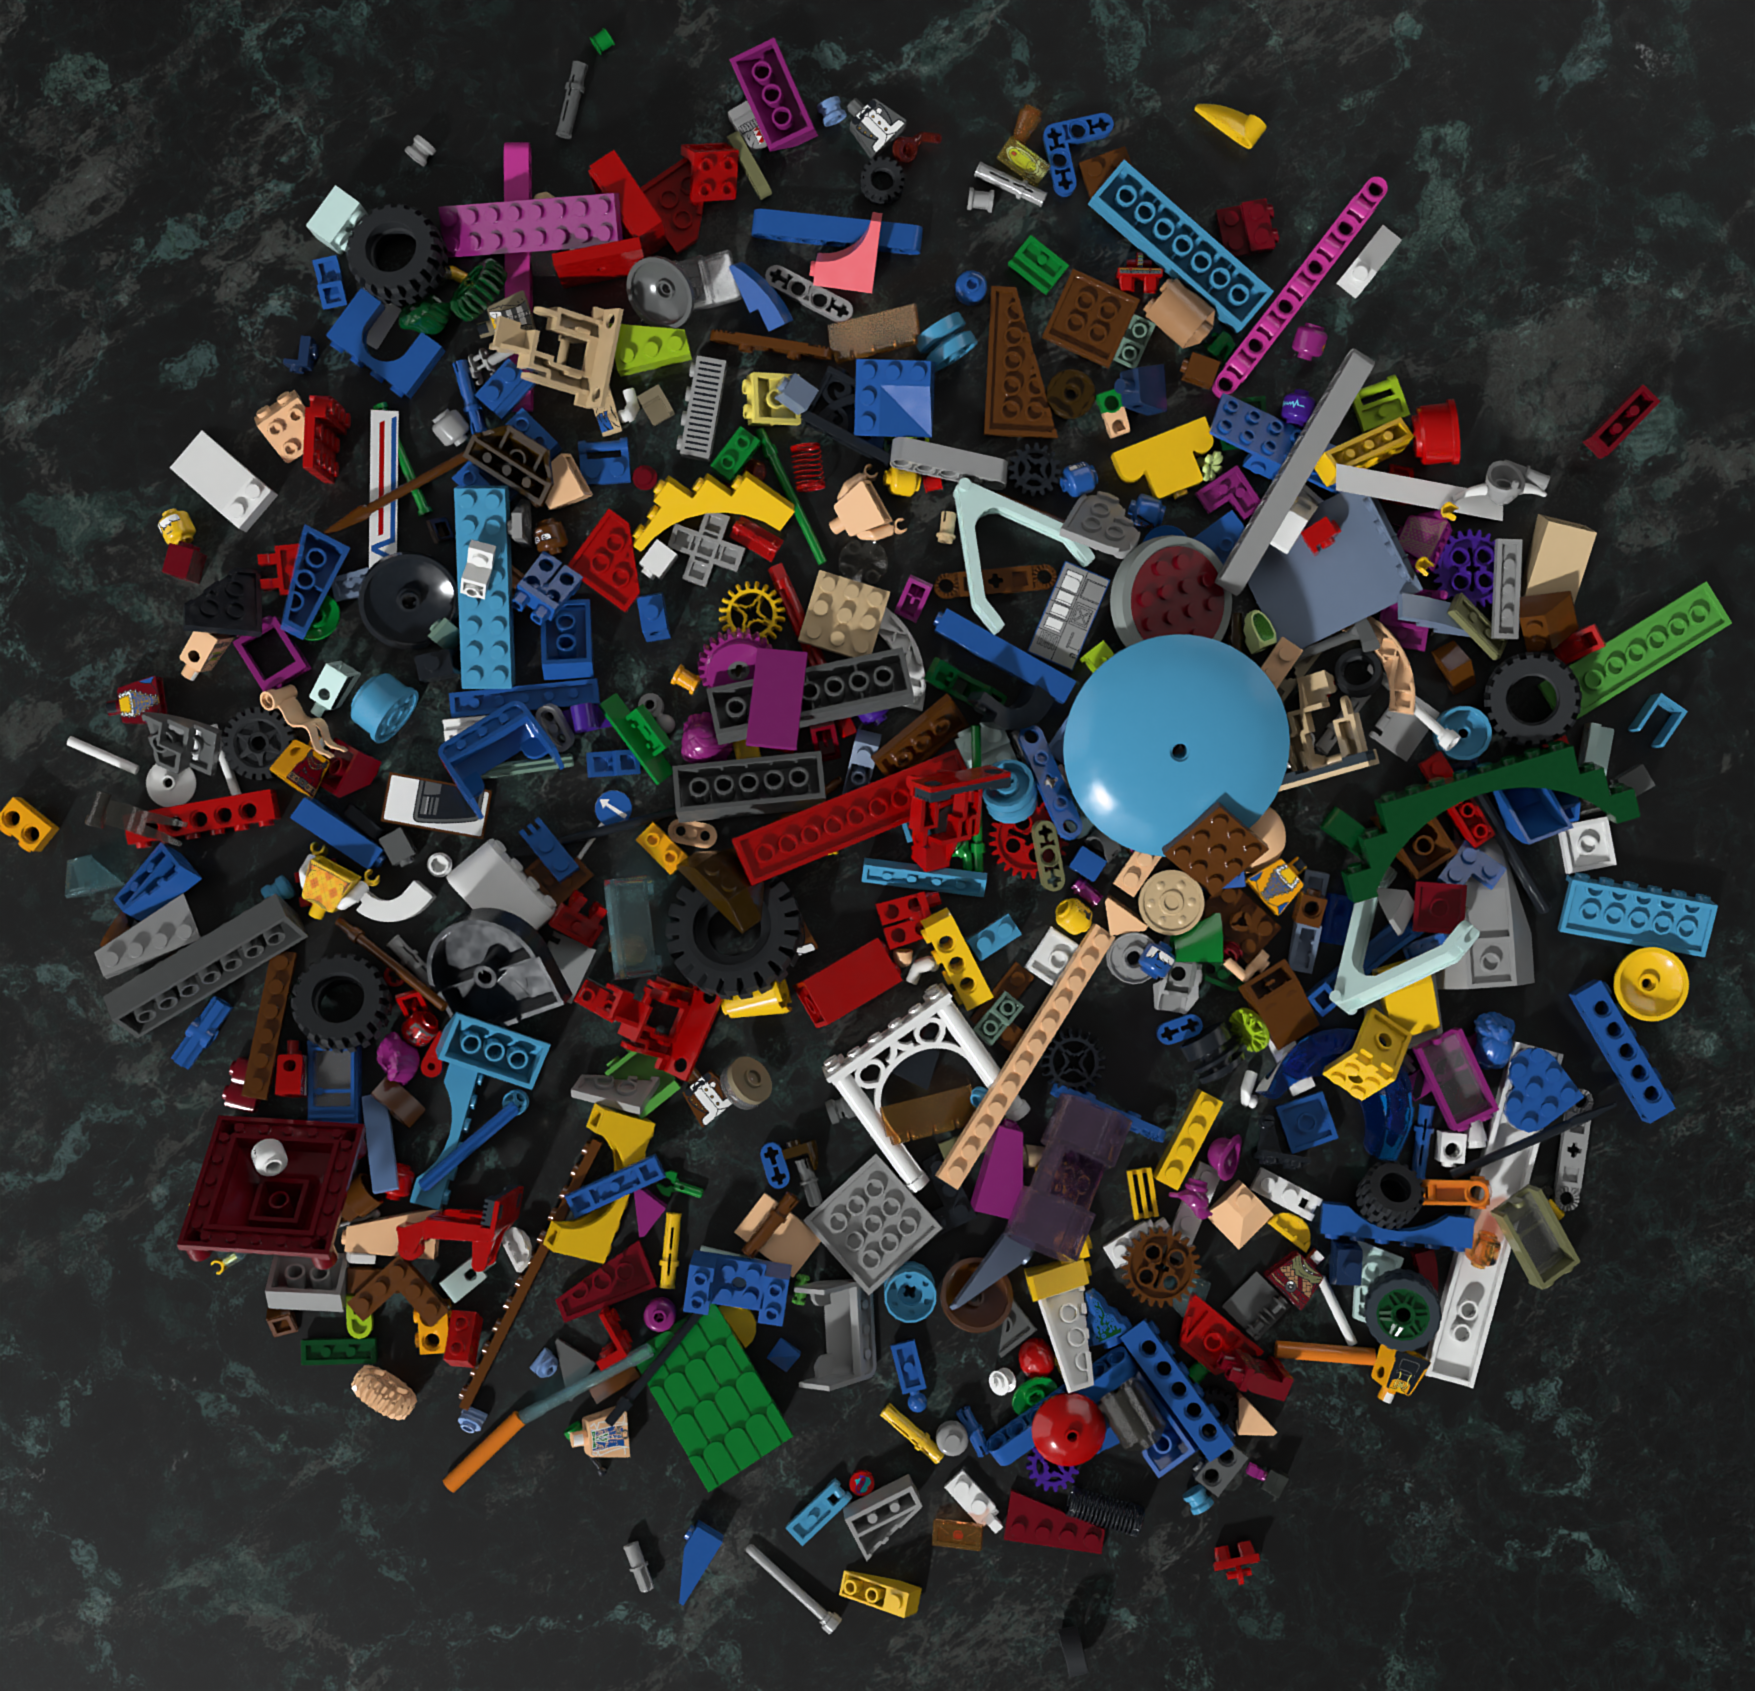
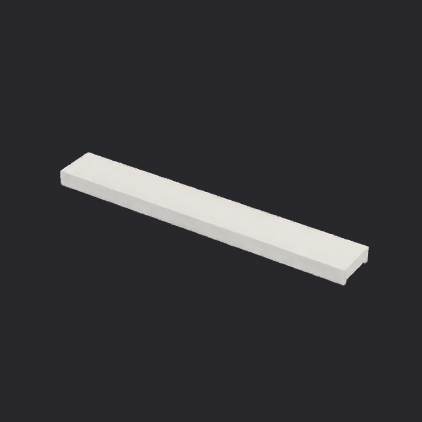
M1513 1041L1514 1047L1510 1060L1518 1051L1524 1048L1535 1047ZM1546 1050L1561 1065L1563 1054ZM1510 1060L1504 1066L1495 1099L1499 1110L1493 1113L1494 1117L1490 1118L1486 1132L1488 1141H1486V1148H1482L1480 1157L1544 1129L1528 1133L1515 1128L1506 1119L1503 1109L1505 1110V1096L1513 1087L1508 1078L1511 1065ZM1540 1142L1476 1170L1475 1176H1485V1180H1489V1185L1492 1188V1197L1490 1198V1205L1486 1206V1209H1471V1206H1466L1464 1215H1471L1475 1219L1472 1249L1465 1248V1252L1454 1251L1440 1302L1442 1313L1440 1328L1433 1340H1430L1425 1357L1431 1362L1425 1372L1426 1376L1470 1388L1474 1387L1511 1251L1507 1239L1490 1211L1529 1184ZM1474 1186L1472 1195L1476 1199H1483L1485 1194L1483 1188ZM1518 1221L1513 1224L1515 1231L1517 1229ZM1487 1248L1491 1249V1254L1494 1253V1256L1496 1255V1258H1498L1497 1263L1493 1266H1489L1492 1259L1487 1256Z

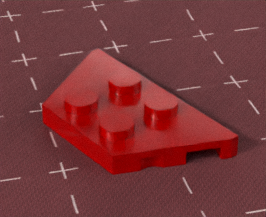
M1194 1292L1190 1294L1177 1343L1215 1376L1225 1372L1224 1369H1220L1217 1366V1360L1222 1351L1232 1354L1233 1349L1237 1348L1241 1349L1242 1352L1249 1353L1251 1356L1263 1354L1264 1351L1198 1295Z

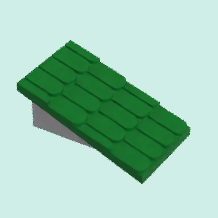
M711 1304L708 1315H703L648 1382L651 1393L670 1423L708 1493L793 1437L791 1429L726 1318L718 1308V1304ZM692 1313L675 1322L670 1329L658 1333L631 1351L630 1354L641 1374L644 1373Z

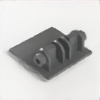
M1256 1271L1222 1307L1257 1341L1291 1305Z

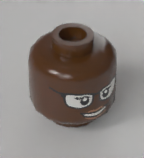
M555 518L536 523L537 527L533 529L532 534L537 550L540 553L545 551L551 556L563 553L562 548L568 544L563 524L555 521Z

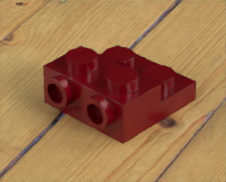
M1266 198L1242 202L1239 206L1217 209L1215 211L1221 245L1235 258L1271 252L1276 247L1275 243L1279 242L1277 228H1272L1270 220L1274 218L1273 205L1267 204Z

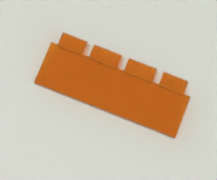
M916 304L827 325L830 348L833 349L832 355L835 356L836 363L854 360V355L856 359L875 355L876 351L880 354L897 350L898 346L899 348L917 345V335L920 334Z
M971 1085L879 1107L885 1136L890 1137L892 1145L909 1142L910 1135L912 1140L932 1136V1128L934 1134H940L954 1130L955 1126L957 1129L966 1127L976 1111L975 1106L970 1100L972 1095Z

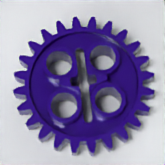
M1471 529L1465 531V536L1461 531L1456 532V539L1450 535L1447 541L1448 544L1446 543L1436 569L1433 572L1429 571V574L1436 575L1437 577L1431 581V584L1439 583V587L1436 590L1447 591V599L1451 598V602L1456 594L1462 592L1475 607L1476 603L1480 608L1485 607V601L1489 604L1493 603L1495 540L1489 541L1490 533L1482 538L1481 530L1476 531L1473 536ZM1468 548L1471 549V554H1470V556H1469V552L1467 551ZM1478 551H1483L1486 554L1487 560L1485 563L1478 560ZM1454 552H1458L1462 556L1461 564L1453 561ZM1466 567L1474 568L1475 572L1471 574L1470 571H1466ZM1480 575L1485 576L1488 580L1486 588L1479 584ZM1455 577H1460L1463 580L1464 585L1462 589L1454 585ZM1470 585H1472V587H1473V591H1472V592L1470 591V588H1469Z

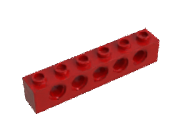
M274 789L122 815L127 844L136 845L137 849L151 847V842L159 840L164 844L176 842V837L185 836L186 840L201 838L200 833L210 832V836L225 834V829L234 827L235 831L250 829L249 824L259 823V827L274 825V820L281 819L277 793ZM250 804H253L257 810L252 818L247 815V807ZM228 808L232 812V818L225 822L222 818V813ZM201 813H205L207 816V823L204 826L198 823V816ZM177 817H180L183 826L177 831L173 823ZM152 822H156L158 825V831L154 835L149 831V826Z

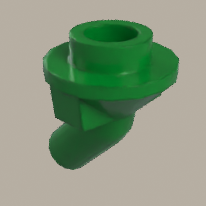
M969 840L958 842L952 857L962 858L963 870L973 871Z

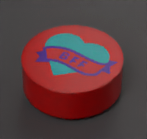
M864 1469L855 1471L850 1477L851 1491L858 1496H866L872 1492L874 1488L873 1475Z

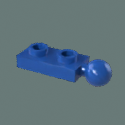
M915 1339L890 1344L902 1394L910 1393L908 1398L909 1408L913 1412H922L927 1407V1398L924 1394L920 1393V1390L927 1387Z

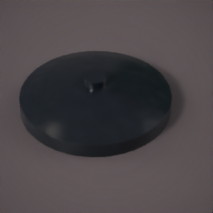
M397 552L377 561L365 574L358 594L360 615L370 633L386 645L406 650L424 648L435 643L428 637L431 633L429 629L438 619L443 620L447 618L453 624L455 623L459 613L458 587L451 572L437 559L419 552Z

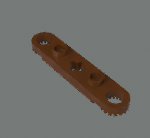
M718 329L711 330L710 334L711 342L739 347V351L753 353V350L785 354L787 358L792 360H802V357L826 361L832 360L833 349L825 346L821 348V345H809V343L739 332L734 334L730 331H724L723 333V330Z
M1046 564L981 570L985 595L1047 590L1057 580L1055 569ZM1042 570H1046L1051 574V581L1047 584L1038 581L1037 574ZM966 571L945 573L938 576L934 582L935 593L943 599L970 597ZM993 575H997L998 579H1002V583L998 585V588H994L993 584L988 583V580H991ZM944 579H948L953 583V590L949 593H944L939 588V583Z

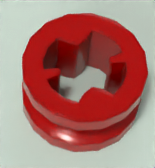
M386 968L384 980L388 985L397 987L405 983L403 979L393 982V977L390 976L392 970Z

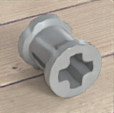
M970 187L967 210L977 208L985 209L992 213L994 190H990V192L976 191L973 187Z

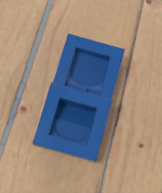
M338 255L312 260L323 310L348 305Z
M631 750L586 753L588 778L641 774L640 762Z

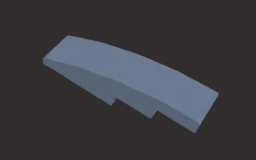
M1406 593L1398 595V620L1416 622V626L1434 628L1436 633L1470 637L1447 613L1451 605L1450 602Z
M1304 869L1302 877L1304 885L1301 890L1307 891L1308 888H1314L1322 891V895L1325 896L1330 877L1329 873ZM1307 902L1304 910L1307 912L1313 911L1316 907V902ZM1294 921L1288 964L1292 970L1312 974L1322 925H1320V928H1315Z

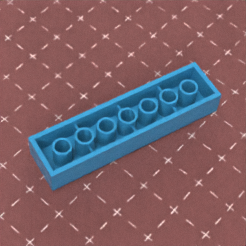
M1125 160L1122 161L1088 203L1091 208L1157 266L1163 268V271L1175 280L1178 277L1187 288L1198 294L1215 309V316L1235 334L1244 328L1274 292Z
M459 485L454 488L462 689H512L516 684L514 620L513 607L511 606L513 599L511 535H508L507 522L510 520L509 486ZM471 539L496 546L495 561L485 599L474 598L460 593L461 578L467 564L468 547Z

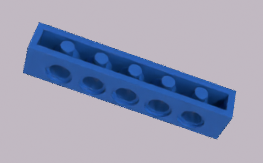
M1593 979L1568 995L1642 1121L1651 1124L1676 1109L1672 1103L1674 1097L1667 1088L1662 1086L1660 1073L1655 1067H1651L1648 1062L1649 1054L1642 1045L1639 1046L1635 1039L1637 1034L1630 1024L1627 1025L1624 1021V1012L1620 1005L1614 1003L1610 997L1612 991L1609 986L1601 980ZM1598 1001H1601L1603 1003V1010L1597 1014L1595 1005ZM1613 1022L1616 1030L1612 1035H1609L1607 1027ZM1626 1043L1628 1052L1622 1056L1620 1054V1047ZM1639 1065L1640 1074L1634 1077L1632 1070L1634 1066ZM1651 1086L1653 1094L1650 1098H1646L1645 1090Z
M1144 1318L1133 1328L1122 1334L1120 1338L1208 1461L1211 1462L1234 1446L1235 1441L1233 1438L1235 1434L1228 1424L1223 1426L1218 1419L1220 1413L1213 1403L1207 1404L1203 1398L1205 1392L1197 1382L1193 1384L1189 1379L1188 1375L1190 1372L1182 1361L1178 1363L1173 1357L1175 1351L1169 1342L1165 1341L1163 1343L1158 1336L1160 1330L1152 1320L1148 1322ZM1147 1340L1153 1341L1156 1344V1351L1147 1353L1143 1349V1342ZM1167 1361L1171 1365V1371L1167 1374L1161 1373L1158 1370V1363ZM1175 1382H1182L1186 1386V1392L1177 1394L1174 1392L1172 1385ZM1190 1403H1198L1201 1407V1413L1198 1415L1189 1413L1187 1406ZM1207 1423L1213 1424L1216 1427L1217 1432L1212 1436L1206 1435L1202 1430V1427Z

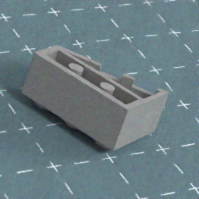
M907 1474L844 1506L843 1513L845 1521L867 1561L881 1544L884 1545L889 1540L891 1534L898 1528H901L923 1506L920 1495L910 1475Z

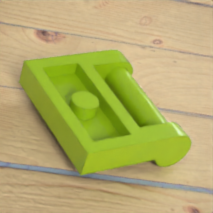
M1395 374L1388 376L1384 381L1360 389L1352 403L1362 433L1382 426L1399 417L1405 418L1411 415ZM1388 389L1393 394L1363 405L1361 402L1363 398Z

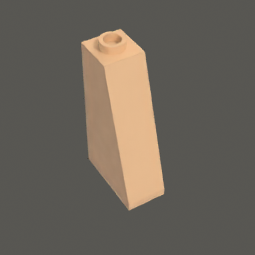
M426 1208L350 1224L342 1233L341 1243L345 1245L344 1252L398 1256L397 1226L404 1222L417 1223L426 1220V1217L436 1211L442 1212V1208L439 1210ZM440 1239L426 1240L424 1253L418 1258L434 1260L438 1256Z

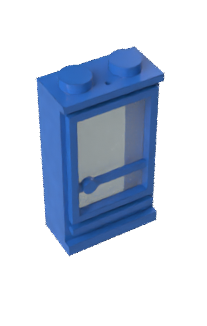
M308 1040V1121L362 1124V1045L357 1046V1051L349 1053L347 1049H344L343 1053H334L332 1049L329 1051L323 1050L318 1044L315 1045Z

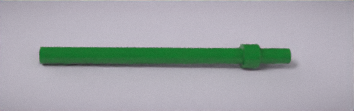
M764 427L757 429L755 433L763 447L761 451L765 459L769 460L787 500L794 504L796 519L818 565L827 562L826 556L777 456L779 452L775 444L771 443Z
M978 724L971 725L972 768L982 766L981 725ZM982 806L980 830L978 835L973 836V841L971 842L974 872H983L985 842L983 841Z

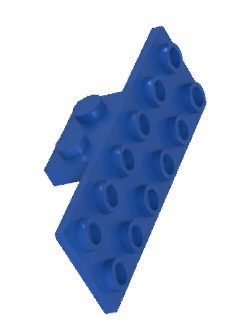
M1225 393L1220 397L1209 431L1211 435L1248 452L1249 454L1245 457L1242 466L1272 481L1302 432L1301 429ZM1329 443V444L1327 445L1326 449L1324 450V452H1326V451H1328V450H1330V449H1332V448H1334V447H1336V446L1333 445V444H1331V443ZM1313 469L1307 480L1335 494L1343 492L1336 490V483L1326 487L1315 469Z

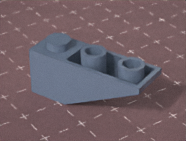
M861 729L857 730L842 795L870 784L875 765L870 757L878 751L882 734Z

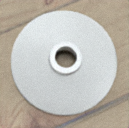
M155 764L147 775L146 787L149 796L160 806L183 805L195 793L196 777L191 767L176 774ZM168 778L173 782L169 788L165 785V781Z

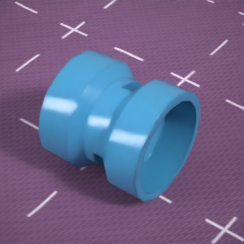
M283 875L276 878L275 883L272 885H266L261 888L264 898L277 894L285 900L291 899L296 895L293 886Z

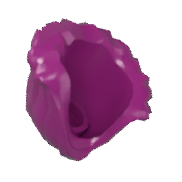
M703 711L702 714L690 715L688 721L684 723L681 756L686 762L698 764L727 761L728 756L733 750L731 747L733 743L718 744L710 712Z
M391 1032L385 1036L377 1048V1061L387 1074L388 1080L396 1081L403 1086L414 1077L420 1064V1056L418 1050L413 1045L403 1041L396 1032Z

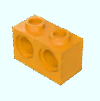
M12 797L0 812V830L10 837L12 835L19 840V846L28 852H41L60 829L21 797ZM15 812L20 816V821L17 825L12 822V816ZM35 827L39 830L37 840H33L31 837V832Z
M654 822L636 839L670 875H673L678 870L676 868L677 864L689 857Z
M451 1298L444 1299L445 1302L451 1307ZM414 1308V1322L418 1323L415 1345L416 1348H420V1355L445 1352L451 1310L430 1327ZM428 1334H436L439 1337V1344L430 1343Z

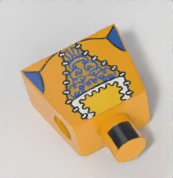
M1298 856L1288 865L1282 859H1278L1271 865L1247 876L1246 883L1274 915H1279L1303 887L1304 884L1297 876L1307 866Z

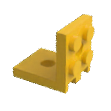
M1372 1007L1365 1015L1353 1048L1326 1065L1322 1074L1334 1084L1348 1091L1353 1097L1363 1101L1396 1080L1412 1034ZM1379 1037L1385 1040L1386 1047L1380 1043Z

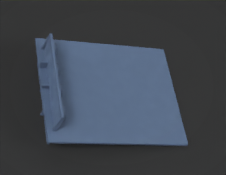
M1341 492L1317 504L1316 512L1303 531L1327 516L1329 521L1333 519L1336 521L1342 532L1334 538L1336 541L1334 544L1324 550L1322 547L1318 548L1319 554L1315 557L1301 535L1288 554L1269 544L1247 583L1257 601L1256 604L1259 605L1262 613L1271 621L1276 632L1277 643L1281 637H1284L1300 649H1303L1397 603L1398 595L1401 593L1414 595L1423 590L1407 558L1408 554H1405L1378 498Z

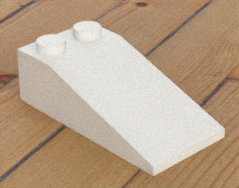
M203 431L196 436L170 467L215 509L244 532L250 529L278 496V494Z

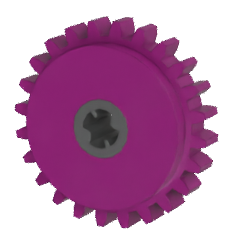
M737 627L736 632H731L729 628L724 635L718 632V638L710 637V646L704 644V652L699 653L698 671L699 677L702 678L703 686L712 688L754 679L757 648L773 649L772 644H768L766 637L760 639L759 632L751 635L749 628L745 632H741L740 627Z

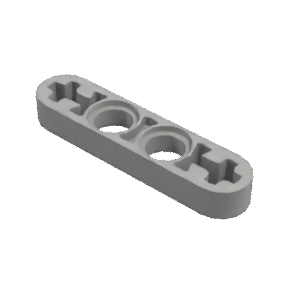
M773 265L766 271V281L775 291L836 323L846 324L852 319L853 307L847 300L820 286L813 285V282L782 266ZM777 272H780L781 278L785 281H788V277H791L792 279L788 282L787 290L783 289L785 283L780 280L773 283L770 275H776ZM802 283L806 288L805 292L802 295H795L791 291L793 284ZM817 294H823L827 298V303L822 307L816 306L813 302V298ZM831 300H835L834 306L839 309L845 306L848 315L838 317V311L831 308L830 313L827 312L830 308Z

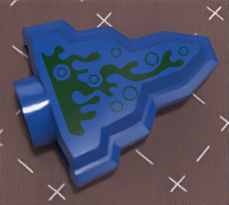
M1094 1288L1085 1291V1303L1088 1313L1086 1325L1089 1329L1088 1346L1102 1344L1104 1349H1108L1122 1342L1121 1335L1133 1328L1127 1316L1120 1315L1116 1307L1109 1306L1104 1296Z

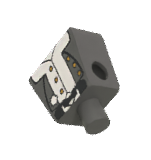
M854 98L846 107L854 116V119L850 122V131L871 160H876L906 129L907 121L877 99H872L864 106L857 98Z

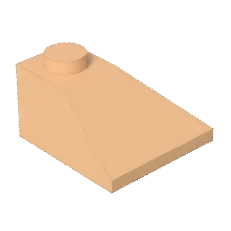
M1238 1179L1209 1208L1213 1215L1209 1216L1208 1219L1240 1249L1273 1216V1213Z

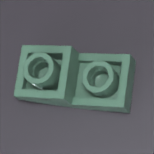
M1133 314L1113 360L1132 369L1136 368L1156 324Z
M447 618L443 620L438 619L430 627L431 633L428 637L444 650H455L460 644L459 628Z
M1004 991L972 1030L987 1045L992 1046L1024 1006L1008 992Z

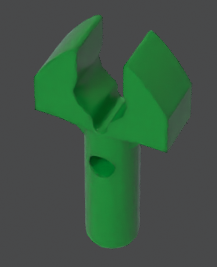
M673 1170L666 1171L665 1178L670 1179L674 1185L667 1187L657 1183V1188L662 1195L668 1197L675 1191L701 1198L704 1193L702 1188L680 1182L677 1177L678 1172Z

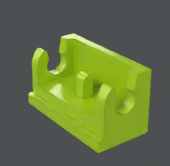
M1103 640L1079 660L1081 663L1084 662L1093 673L1115 654Z

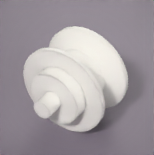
M1001 1368L991 1373L989 1384L994 1393L1005 1395L1007 1392L1015 1389L1016 1378L1010 1369Z

